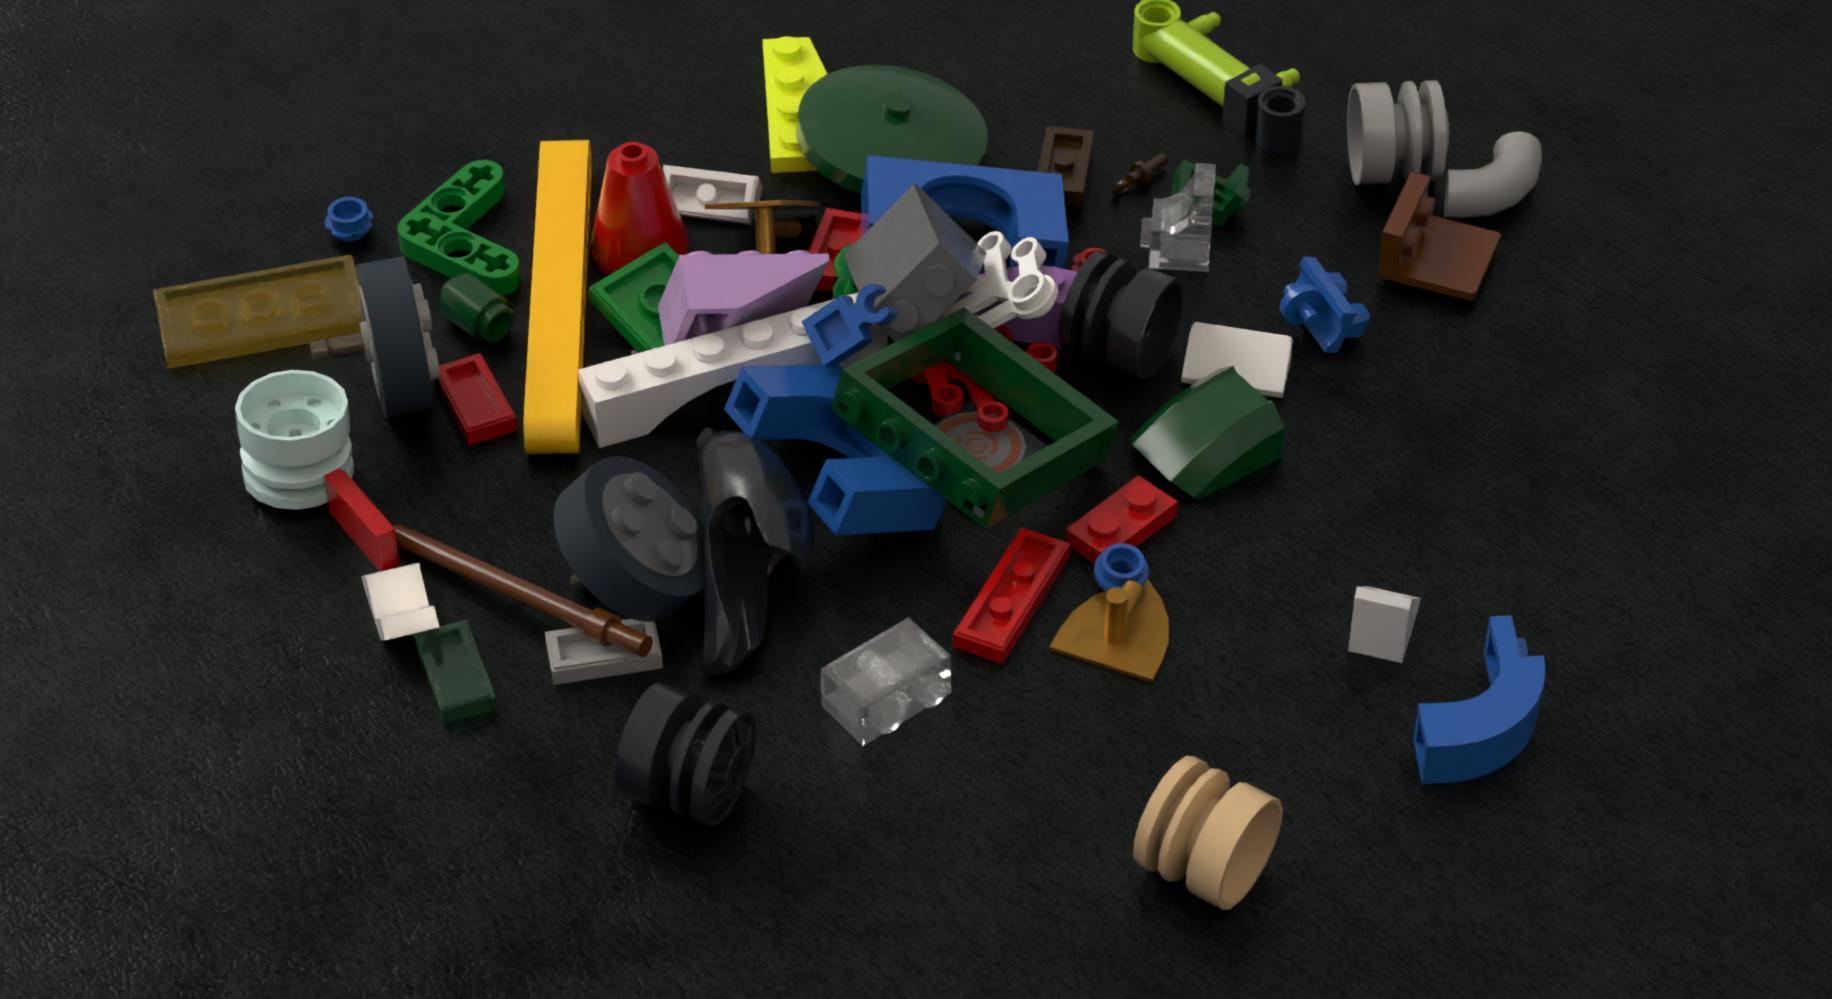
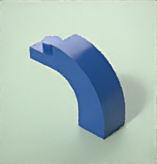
M1512 616L1489 617L1484 648V658L1491 685L1488 690L1477 697L1465 701L1418 704L1413 743L1422 784L1460 782L1489 774L1515 758L1532 737L1537 724L1544 687L1545 661L1544 656H1528L1525 638H1517Z

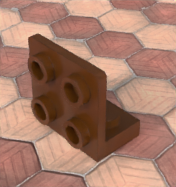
M1411 172L1382 232L1377 277L1403 285L1446 294L1450 297L1472 301L1476 298L1500 242V233L1432 216L1435 198L1428 197L1430 176Z

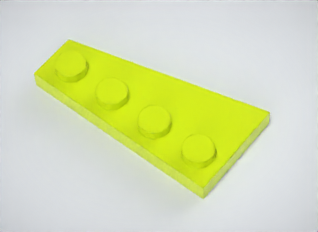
M785 36L777 39H763L771 173L818 171L807 160L799 147L796 137V121L799 105L805 92L817 80L828 74L809 37L794 38Z

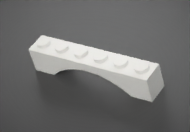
M858 293L849 294L846 296L852 297L855 303ZM834 299L579 369L582 415L598 447H605L649 434L667 416L688 401L719 385L736 380L742 366L822 365L801 321ZM871 325L867 329L873 342L839 363V365L845 368L888 346V335L878 325Z

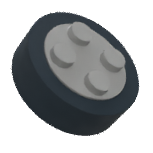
M403 256L357 264V289L362 322H359L361 333L330 338L329 341L323 339L310 342L313 362L329 360L331 357L335 359L365 353L366 362L371 365L376 391L380 398L385 418L432 410L431 380L440 379V370L435 348H432L428 332L432 330V322L427 299L424 300L421 284H412Z

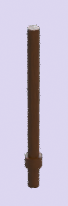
M401 524L393 526L398 547L583 630L584 636L587 639L605 647L614 644L641 657H645L652 648V637L622 624L621 618L602 608L590 610Z

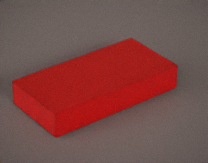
M481 353L439 366L440 379H436L434 382L468 445L518 430L516 416Z
M338 468L323 475L329 511L334 519L380 572L399 567L400 560L395 528L344 470L342 471Z

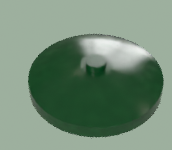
M890 65L853 66L825 75L805 92L799 105L796 121L797 141L807 160L822 175L858 194H861L867 155L982 166L988 144V132L985 121L976 106L964 94L948 83L926 73Z

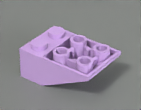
M797 250L787 254H761L757 251H744L738 254L712 255L707 251H695L687 255H680L658 305L664 346L807 307L830 261L829 254H810L804 250Z

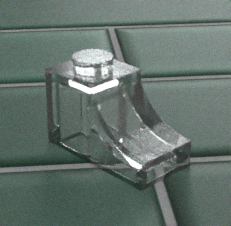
M1196 163L1191 180L1181 191L1165 199L1154 198L1152 218H1142L1140 247L1150 248L1149 268L1208 272L1216 164Z

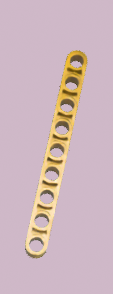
M589 140L540 142L524 403V445L526 455L579 453L581 395L578 370L583 369L592 172Z

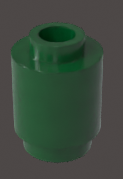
M465 273L450 279L440 292V313L478 341L485 339L490 343L497 342L508 333L513 324L514 311L509 307L508 300L472 274Z

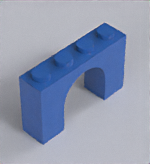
M867 155L861 191L862 235L916 183L948 216L971 218L993 227L1002 233L1012 249L1019 241L1033 237L1046 252V259L1042 265L1064 269L1069 239L1062 174ZM1010 253V266L1016 267L1018 265L1012 259Z
M839 364L833 368L823 365L741 367L724 410L745 434L751 435L758 440H810L829 446L849 457L847 459H826L807 502L835 535L934 530L947 499L830 410L843 369Z

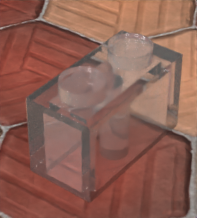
M909 617L821 668L822 707L863 746L882 734L891 733L903 721L925 708L937 705L945 696L951 693V655Z

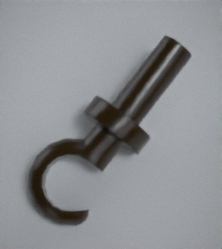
M1161 153L1147 163L1137 161L1132 164L1129 169L1130 174L1112 186V194L1120 195L1135 184L1144 186L1152 180V173L1168 163L1167 156Z

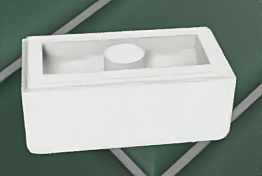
M669 165L663 166L664 174L680 216L751 225L755 210L705 209V204L759 201L763 186L758 176Z
M1194 322L1189 334L1181 383L1194 384L1218 369L1234 365L1236 372L1261 395L1283 398L1291 364L1292 337Z

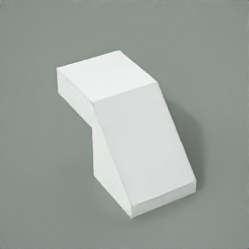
M419 563L361 576L381 640H389L439 628L435 607L429 606Z

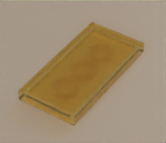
M352 255L153 290L168 369L361 333L359 322H362L358 298V282Z

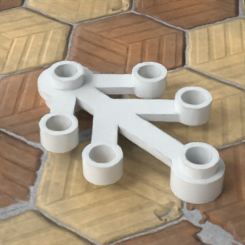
M993 231L986 234L978 242V245L987 252L984 260L986 277L978 275L977 280L963 293L969 296L953 303L936 321L963 307L974 314L997 301L1004 303L980 316L976 315L992 328L1015 317L1026 320L1045 315L1051 310L1058 296V286L1050 276L1043 275L1040 271V266L1046 259L1045 250L1033 237L1019 241L1012 249L1001 232ZM1010 253L1020 272V276L1013 282L1008 281L1005 260Z

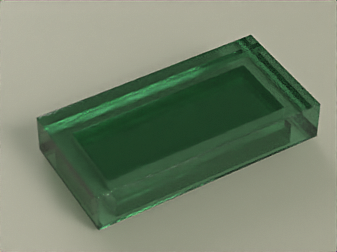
M467 620L413 634L415 648L443 724L497 710L496 696Z

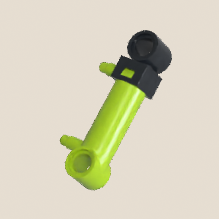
M1143 0L1136 5L1134 10L1133 52L1138 58L1146 62L1164 64L1223 107L1222 120L1244 136L1255 131L1256 143L1262 149L1273 153H1287L1300 146L1303 136L1306 102L1304 96L1299 91L1291 88L1300 79V74L1296 69L1291 68L1274 74L1262 64H1258L1251 69L1204 36L1220 25L1221 18L1215 12L1202 15L1186 23L1181 19L1180 7L1171 0Z

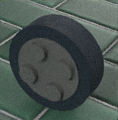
M606 457L596 462L558 497L554 508V528L564 558L574 572V575L571 577V584L577 592L584 594L589 591L607 607L625 617L638 621L655 622L668 617L705 587L704 526L685 496L675 485L653 468L627 457Z

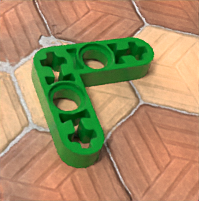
M489 160L470 162L402 218L397 228L401 252L408 258L450 278L469 273L502 296L514 292L521 282L520 265L517 255L467 230L505 195L504 174L501 166ZM450 206H460L463 208L453 213L441 211V209ZM454 251L470 252L469 255L460 258L447 256Z

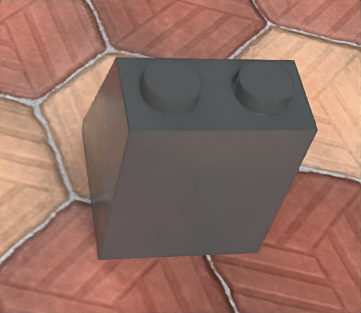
M914 183L845 252L844 257L858 293L869 284H879L885 287L886 292L877 297L874 302V310L876 313L884 307L897 310L898 315L891 323L878 325L896 342L934 323L977 280L987 252Z

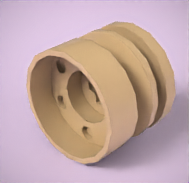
M1185 756L1176 762L1166 773L1149 799L1135 835L1133 858L1138 866L1148 871H1159L1161 877L1169 882H1178L1186 876V886L1189 893L1222 910L1231 909L1244 898L1265 867L1281 827L1283 806L1280 799L1248 783H1238L1230 789V779L1226 772L1220 769H1209L1207 762L1195 756Z

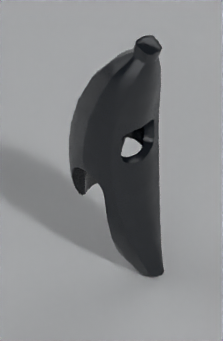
M705 428L696 441L699 449L698 462L704 506L705 632L701 670L705 675L712 677L733 671L759 646L766 627L770 573L786 554L795 560L800 571H807L814 551V526L804 492L787 464L776 452L751 435L727 430L717 432L714 429ZM727 513L743 521L746 526V537L740 538L730 534L724 527L723 521Z

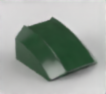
M1233 365L1218 369L1182 391L1144 423L1131 439L1132 445L1170 482L1195 499L1200 500L1282 458L1284 426L1273 401H1268L1236 372Z

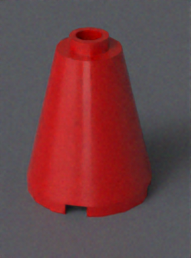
M639 142L622 144L609 154L590 241L593 261L596 267L607 276L664 242L679 256L688 254V235L658 155L654 149Z

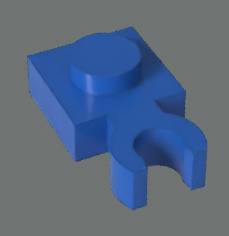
M869 284L863 287L858 293L855 303L852 297L840 295L801 321L823 366L833 368L873 342L867 329L873 324L887 325L897 317L898 312L894 308L884 307L877 313L874 310L876 298L886 292L883 285Z

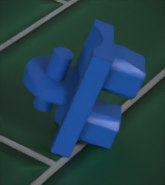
M1303 257L1300 262L1301 272L1299 278L1295 283L1288 284L1284 288L1285 296L1279 307L1280 313L1289 324H1305L1325 353H1338L1345 338H1360L1370 320V313L1362 303H1349L1345 298L1347 282L1339 272H1326L1315 257Z

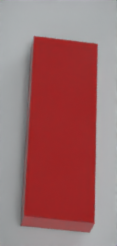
M1021 527L953 633V647L1004 664L1069 559L1070 543Z

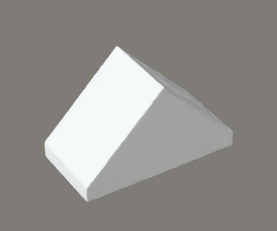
M1368 586L1357 587L1348 651L1402 663L1421 598Z

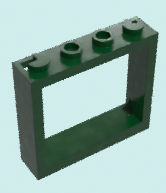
M965 307L843 368L830 408L832 412L984 529L990 528L1104 462L1119 423L1118 420ZM944 360H948L1056 442L997 474L889 392L888 389ZM984 503L987 505L985 511L979 508Z

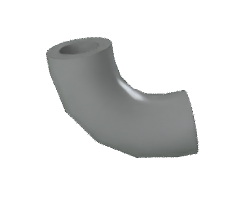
M1521 131L1510 132L1496 141L1493 148L1494 158L1490 164L1478 169H1447L1444 191V217H1485L1511 208L1519 203L1535 187L1542 163V150L1538 139L1530 133Z

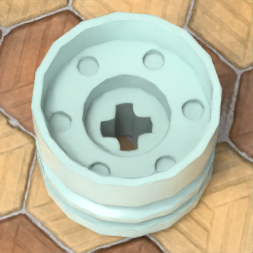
M288 370L270 373L250 383L239 394L235 413L237 431L241 443L242 475L246 490L259 502L282 509L300 510L316 507L328 502L323 475L340 468L352 479L354 464L351 455L352 444L349 438V406L344 389L336 381L314 371Z

